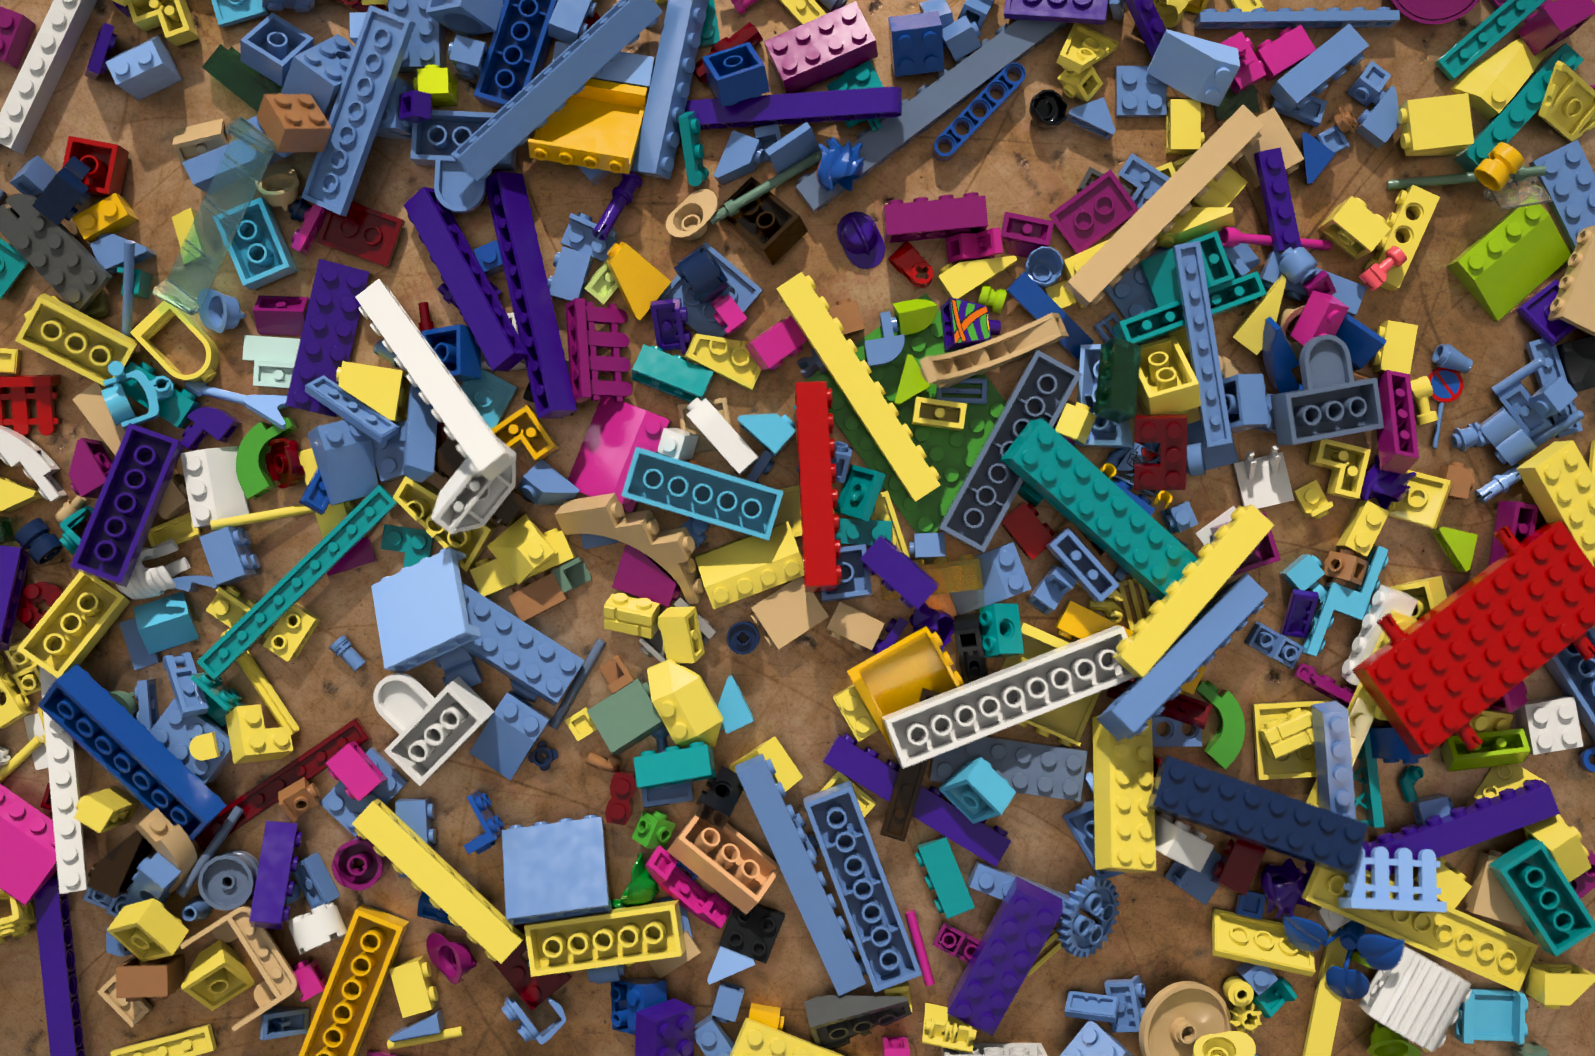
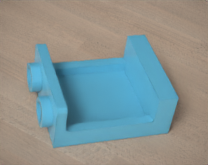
M1470 987L1471 993L1466 1002H1461L1457 1010L1459 1015L1455 1021V1038L1464 1044H1474V1040L1513 1041L1518 1045H1524L1525 1038L1528 1035V1028L1525 1023L1528 1000L1525 994L1508 988Z

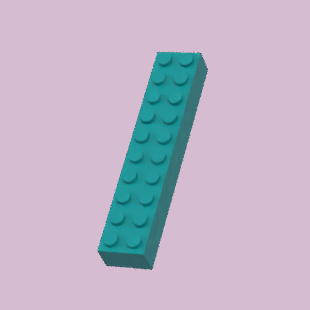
M1044 419L1030 420L1000 459L1158 600L1161 601L1167 595L1165 590L1172 582H1178L1183 576L1182 570L1190 562L1194 563L1198 559ZM1202 610L1198 613V615H1197L1192 621H1195V620L1197 619V617H1198L1199 614L1202 612Z

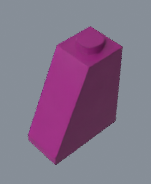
M628 544L625 545L612 588L641 598H648L667 607L671 605L673 600L677 601L681 588L675 579L652 558Z

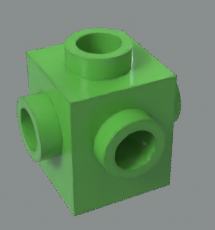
M655 809L653 813L643 810L632 839L646 848L655 850L660 845L666 849L676 824L667 819L668 814Z

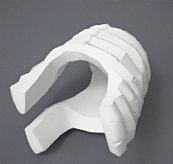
M171 538L152 548H142L127 587L115 585L121 594L130 597L132 600L153 598L164 594L167 589L174 588L175 582L172 577L191 568L185 557L177 559L166 566L146 568L143 566L142 561L155 559L178 551V545Z

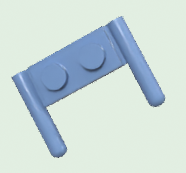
M1540 357L1492 387L1494 393L1537 447L1584 418V413L1581 410H1577L1555 425H1552L1549 418L1543 419L1536 412L1534 406L1528 400L1531 394L1520 381L1545 365V361Z

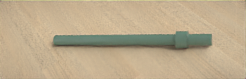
M821 150L809 155L733 201L731 199L727 201L709 220L710 224L714 225L727 216H734L739 213L740 208L816 164L822 158Z
M1523 165L1516 174H1510V179L1519 181L1525 180V177L1545 176L1546 166L1525 167ZM1474 172L1387 180V189H1406L1411 185L1427 187L1479 181L1475 177Z

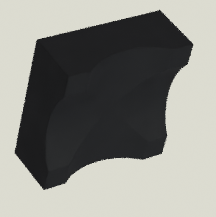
M1595 336L1557 345L1567 381L1575 392L1595 387Z
M758 903L745 914L734 905L719 945L766 964L785 918V913Z

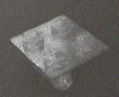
M1537 176L1525 177V180L1519 181L1510 179L1498 192L1490 189H1485L1483 192L1484 198L1490 201L1495 200L1501 210L1552 201Z

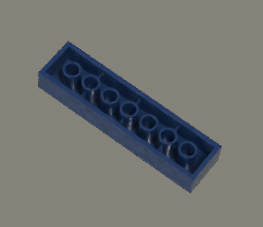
M1170 756L1161 758L1147 808L1342 875L1355 874L1368 827L1367 823Z

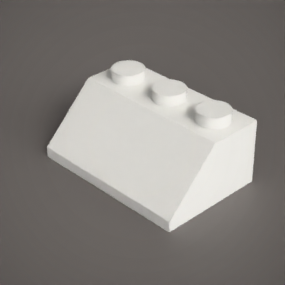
M239 446L208 448L180 453L193 528L211 527V520L251 514L249 500L239 484L236 473V457Z

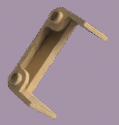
M249 906L236 908L179 945L183 949L212 931L218 941L221 939L223 942L229 943L237 938L241 941L263 976L264 981L259 983L254 990V999L259 1008L235 1023L231 1027L234 1032L290 996L298 986V979L268 930L266 928L251 927L249 923L251 907Z

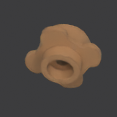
M1342 106L1339 107L1340 113L1334 116L1337 126L1342 133L1349 130L1355 133L1356 130L1353 125L1357 121L1354 114L1350 110L1346 112Z

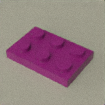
M1110 169L1049 214V217L1054 221V224L1075 253L1078 254L1085 251L1134 215L1139 208Z

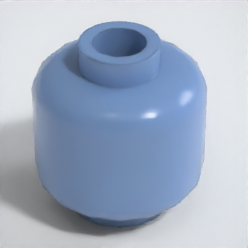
M1290 247L1280 256L1282 261L1279 264V271L1292 284L1300 283L1303 285L1317 273V261L1304 247H1297L1295 249Z

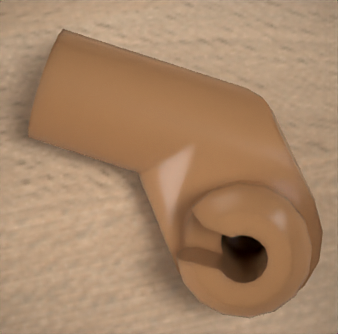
M590 752L585 764L599 770L614 773L620 769L621 758L612 754L606 759Z

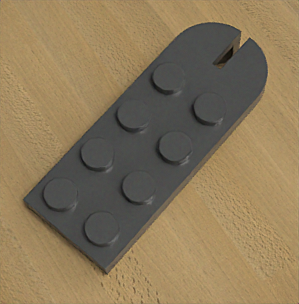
M13 194L5 200L8 204L0 206L1 233L72 308L83 313L113 276L62 223L57 226L32 206L37 200L35 196L30 194Z

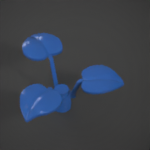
M1284 915L1282 918L1288 940L1293 946L1303 951L1315 952L1319 949L1320 945L1327 946L1340 936L1341 945L1348 950L1344 968L1338 966L1329 967L1326 973V982L1335 994L1346 999L1356 1000L1362 998L1368 993L1370 987L1368 978L1358 970H1349V963L1354 949H1358L1360 957L1366 958L1370 967L1380 971H1388L1395 968L1403 956L1404 940L1391 939L1375 934L1365 935L1364 925L1353 920L1346 923L1343 929L1338 928L1337 932L1327 939L1328 932L1316 922L1297 916L1290 917L1289 915Z

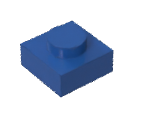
M1248 890L1246 896L1238 895L1235 913L1262 920L1266 901L1265 893Z

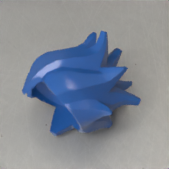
M834 137L830 138L831 141L827 139L826 143L829 145L830 150L824 145L819 144L822 158L816 171L818 183L827 192L829 190L832 191L833 186L837 183L846 190L852 191L853 180L860 178L863 174V161L865 158H860V150L863 144L859 143L852 148L850 140H848L846 145L842 147Z

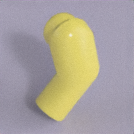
M1105 598L1099 603H1096L1093 599L1088 600L1089 610L1103 611L1115 623L1123 620V610L1113 599Z

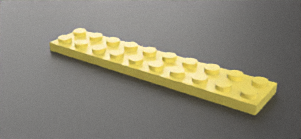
M1315 865L1302 895L1303 899L1390 937L1404 940V943L1515 991H1520L1538 945L1450 906H1447V912L1339 908V897H1348V890H1343V883L1348 884L1347 875ZM1365 870L1366 884L1371 885V872ZM1389 880V886H1395V882ZM1366 891V898H1371V891ZM1390 892V899H1395V892ZM1413 893V900L1419 901L1418 893Z

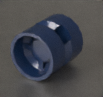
M41 518L30 521L14 536V539L24 550L29 549V556L37 565H43L52 560L64 548L59 541L60 539L55 534H49L51 529Z
M737 622L731 626L727 633V644L737 654H749L759 644V630L751 622Z

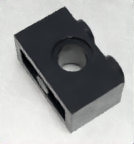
M721 766L716 774L717 778L708 779L706 786L710 787L708 792L703 790L696 804L700 807L696 816L723 829L744 788L737 773Z

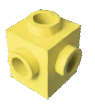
M1090 66L1081 73L1064 70L1057 78L1063 86L1062 91L1066 96L1071 99L1076 97L1085 102H1088L1103 85L1093 66Z

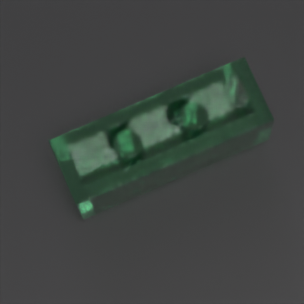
M220 44L202 66L204 70L257 112L259 111L264 94H281L279 91L282 88L270 79L266 81L260 76L259 72L241 62L240 53L233 47L226 49Z
M1117 337L1101 344L1095 416L1118 424L1135 417L1137 389L1139 387V366L1141 364V346Z

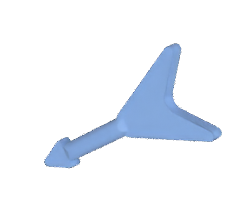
M205 382L184 383L185 389L199 397L206 395L242 404L280 429H286V423L279 410L289 407L285 406L287 395H243L207 386Z

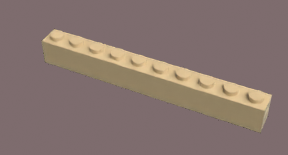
M1243 104L1064 285V288L1084 308L1090 303L1095 306L1105 296L1102 290L1107 285L1112 288L1123 277L1119 273L1125 267L1130 270L1140 260L1137 255L1143 249L1148 252L1158 242L1155 237L1160 232L1165 235L1175 225L1172 219L1177 214L1182 217L1192 207L1189 202L1195 196L1200 199L1210 189L1207 184L1212 179L1217 182L1227 172L1224 167L1230 161L1235 164L1245 154L1242 149L1246 144L1251 147L1262 136L1259 131L1265 125Z

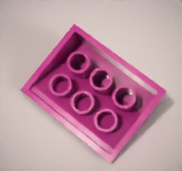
M601 397L568 481L580 490L579 492L590 497L615 493L625 511L630 513L636 512L639 501L621 496L635 448L639 447L658 453L657 450L663 429L670 428L672 422L669 419L628 403L615 402L612 397Z
M0 784V889L26 906L57 871L53 820Z

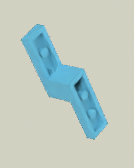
M1373 546L1366 559L1368 565L1362 585H1357L1355 590L1334 582H1326L1324 589L1328 594L1319 600L1307 638H1305L1303 643L1305 648L1302 653L1317 657V654L1322 652L1325 646V639H1323L1325 632L1331 628L1334 621L1333 611L1355 620H1363V617L1369 613L1371 608L1369 601L1372 593H1375L1379 587L1380 580L1378 577L1380 571L1388 563V556L1386 555L1389 549L1381 546Z

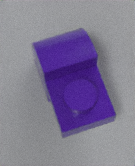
M212 407L198 408L187 416L194 422V425H190L185 429L182 434L184 438L181 440V443L187 449L197 450L208 434L218 441L227 443L241 422L228 412Z

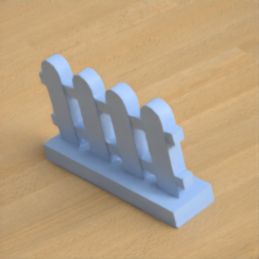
M1362 847L1355 874L1347 875L1348 884L1343 883V890H1348V897H1339V908L1447 912V903L1437 901V894H1441V888H1437L1436 868H1440V861H1436V855L1431 849L1420 850L1418 860H1413L1412 852L1408 848H1398L1395 851L1394 859H1389V852L1385 847H1374L1371 851V858L1365 857V850ZM1365 864H1371V885L1366 884ZM1389 865L1395 866V886H1389ZM1413 867H1418V887H1413ZM1366 891H1371V898H1366ZM1390 892H1395V899H1390ZM1413 893L1419 894V901L1413 900Z

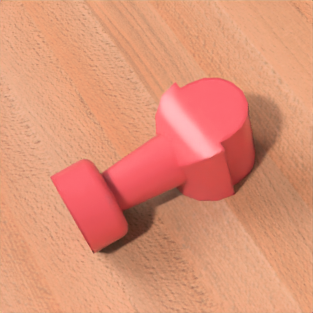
M1392 246L1386 252V259L1379 264L1375 262L1359 275V279L1371 292L1375 291L1386 281V274L1393 266L1400 267L1407 261L1405 253L1400 248Z

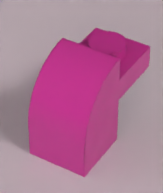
M991 228L979 233H960L946 238L948 263L995 258V255L1003 253L1000 228Z

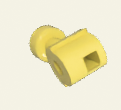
M1422 376L1412 380V398L1415 399L1420 415L1416 416L1418 425L1439 420L1437 412L1430 410L1428 397L1433 396V388L1428 377Z

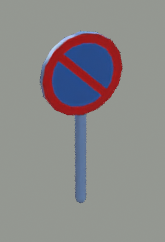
M1441 367L1432 370L1428 375L1433 388V396L1431 397L1439 402L1437 412L1439 420L1436 421L1433 449L1438 447L1444 403L1456 400L1464 388L1463 379L1459 372Z

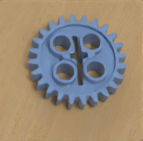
M1090 875L1088 880L1082 879V885L1075 884V892L1069 891L1070 899H1064L1066 907L1063 908V916L1057 921L1061 923V926L1057 929V932L1061 933L1058 940L1062 942L1061 947L1066 952L1082 958V956L1088 958L1089 953L1095 954L1096 948L1102 949V941L1108 942L1107 934L1113 933L1111 926L1117 924L1114 917L1119 914L1116 907L1120 904L1116 900L1119 896V893L1115 892L1117 887L1112 885L1111 881L1097 875L1096 877ZM1079 909H1081L1087 915L1097 919L1098 924H1096L1095 921L1091 920L1090 918L1079 913Z

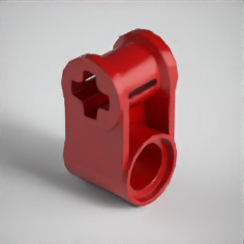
M905 241L888 258V261L913 286L924 289L932 282L933 268L909 242ZM925 271L927 273L926 280L923 277L917 279L918 272L922 274Z

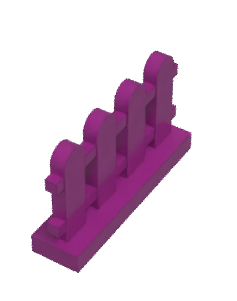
M575 298L565 305L570 382L575 403H582L591 398V401H599V397H614L615 402H622L623 398L631 395L633 391L630 383L621 380V374L629 371L631 368L630 361L625 357H620L619 349H623L629 344L628 336L624 333H618V325L627 321V313L623 309H617L616 304H609L608 308L593 307V302L585 303L584 298ZM594 324L609 325L610 332L595 331ZM596 348L611 349V356H597ZM598 372L613 373V381L598 380Z

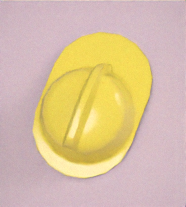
M1240 1031L1204 1035L1195 1042L1193 1048L1194 1056H1255L1256 1045L1253 1039Z

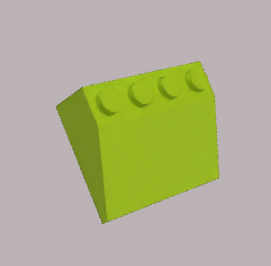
M1532 195L1518 203L1447 267L1497 322L1569 259L1571 253L1550 214Z

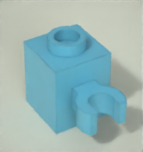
M1302 554L1279 573L1292 589L1304 591L1308 589V591L1318 592L1319 600L1328 594L1317 582L1325 572L1321 569L1322 563L1314 555Z

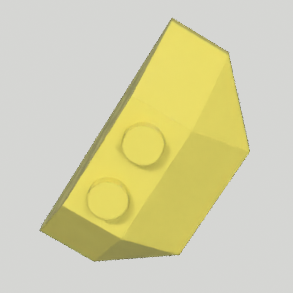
M671 659L649 667L647 673L651 700L674 743L683 749L690 748L689 744L694 742H704L705 745L715 747L724 718L701 676L686 667L675 664L676 662Z

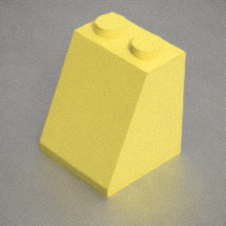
M1468 93L1407 100L1399 106L1397 118L1399 124H1402L1403 134L1401 135L1400 143L1402 149H1405V156L1457 155L1474 144Z
M342 361V366L338 367L336 380L339 382L338 386L391 421L399 423L407 419L410 381L406 375L409 373L403 370Z

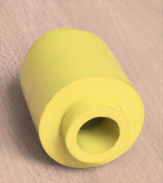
M1232 976L1223 984L1224 995L1235 1006L1244 1007L1251 1003L1254 992L1252 987L1243 978Z

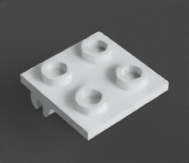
M1277 445L1271 447V452L1267 456L1253 459L1255 454L1251 451L1247 452V457L1244 461L1233 463L1243 507L1252 504L1255 508L1260 509L1294 500L1283 452L1278 453L1279 447Z

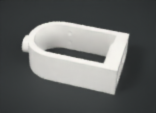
M696 398L687 406V409L690 411L686 414L688 418L740 476L758 461L759 457L706 398L702 401Z

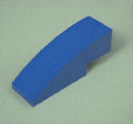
M1269 317L1265 320L1262 345L1266 374L1271 386L1278 394L1295 391L1300 387L1291 369L1299 365V362L1281 327Z

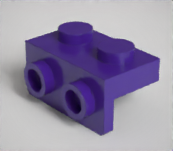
M681 298L651 301L650 306L657 347L662 350L681 349V353L686 354L688 345L692 341L690 330L685 328V322H688L687 307H682Z

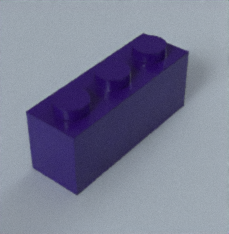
M880 535L860 558L864 562L862 567L871 575L878 574L883 579L881 581L882 585L889 591L893 592L896 590L902 595L900 600L910 609L915 607L918 610L940 585L884 535Z

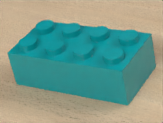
M1530 837L1488 865L1544 951L1557 957L1595 932V921L1542 841Z

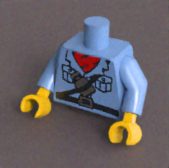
M1134 442V448H1118L1109 454L1100 471L1107 473L1110 480H1121L1134 489V463H1160V454L1157 453L1160 442L1144 443V445ZM1136 490L1149 497H1155L1157 494L1154 500V505L1156 506L1162 500L1166 504L1165 508H1168L1172 501L1170 490Z

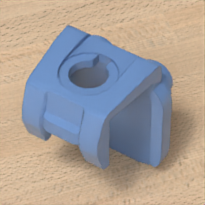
M506 997L505 1005L501 1008L510 1022H513L515 1019L516 1021L521 1020L519 1022L520 1026L516 1029L526 1043L536 1039L538 1043L543 1045L566 1022L563 1008L550 997L547 1000L560 1018L541 1033H539L514 998L510 1000L509 997Z

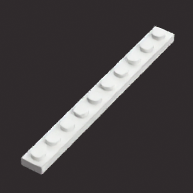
M39 666L43 699L49 688L58 678ZM43 711L59 893L66 894L89 890L87 886L88 877L83 823L73 818L78 811L76 805L80 800L75 740Z

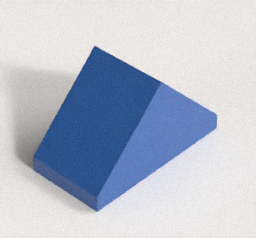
M1306 132L1302 133L1307 184L1312 185L1335 158L1336 153Z

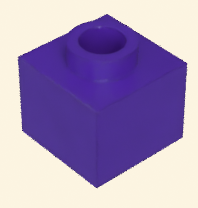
M416 90L399 94V120L419 123L431 119V94Z

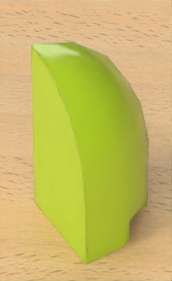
M913 299L892 303L894 315H898V330L901 335H909L926 329L937 315L938 305L926 299Z

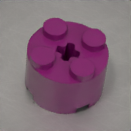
M358 836L338 848L332 861V872L337 882L343 887L362 891L370 888L383 878L389 869V858L380 856L374 850L372 842ZM363 860L364 865L359 866L357 861Z

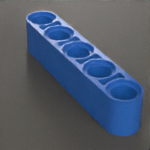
M1015 62L1008 64L936 138L932 149L936 160L940 162L949 161L1021 87L1026 76L1025 68L1021 64ZM1014 72L1019 76L1020 80L1013 82L1008 79L1007 74ZM998 90L1002 94V98L998 100L993 99L990 96V92ZM974 108H981L984 110L985 116L976 117L972 110ZM964 126L967 128L968 133L966 135H959L955 131V127ZM946 143L950 146L951 151L942 153L939 151L938 145Z

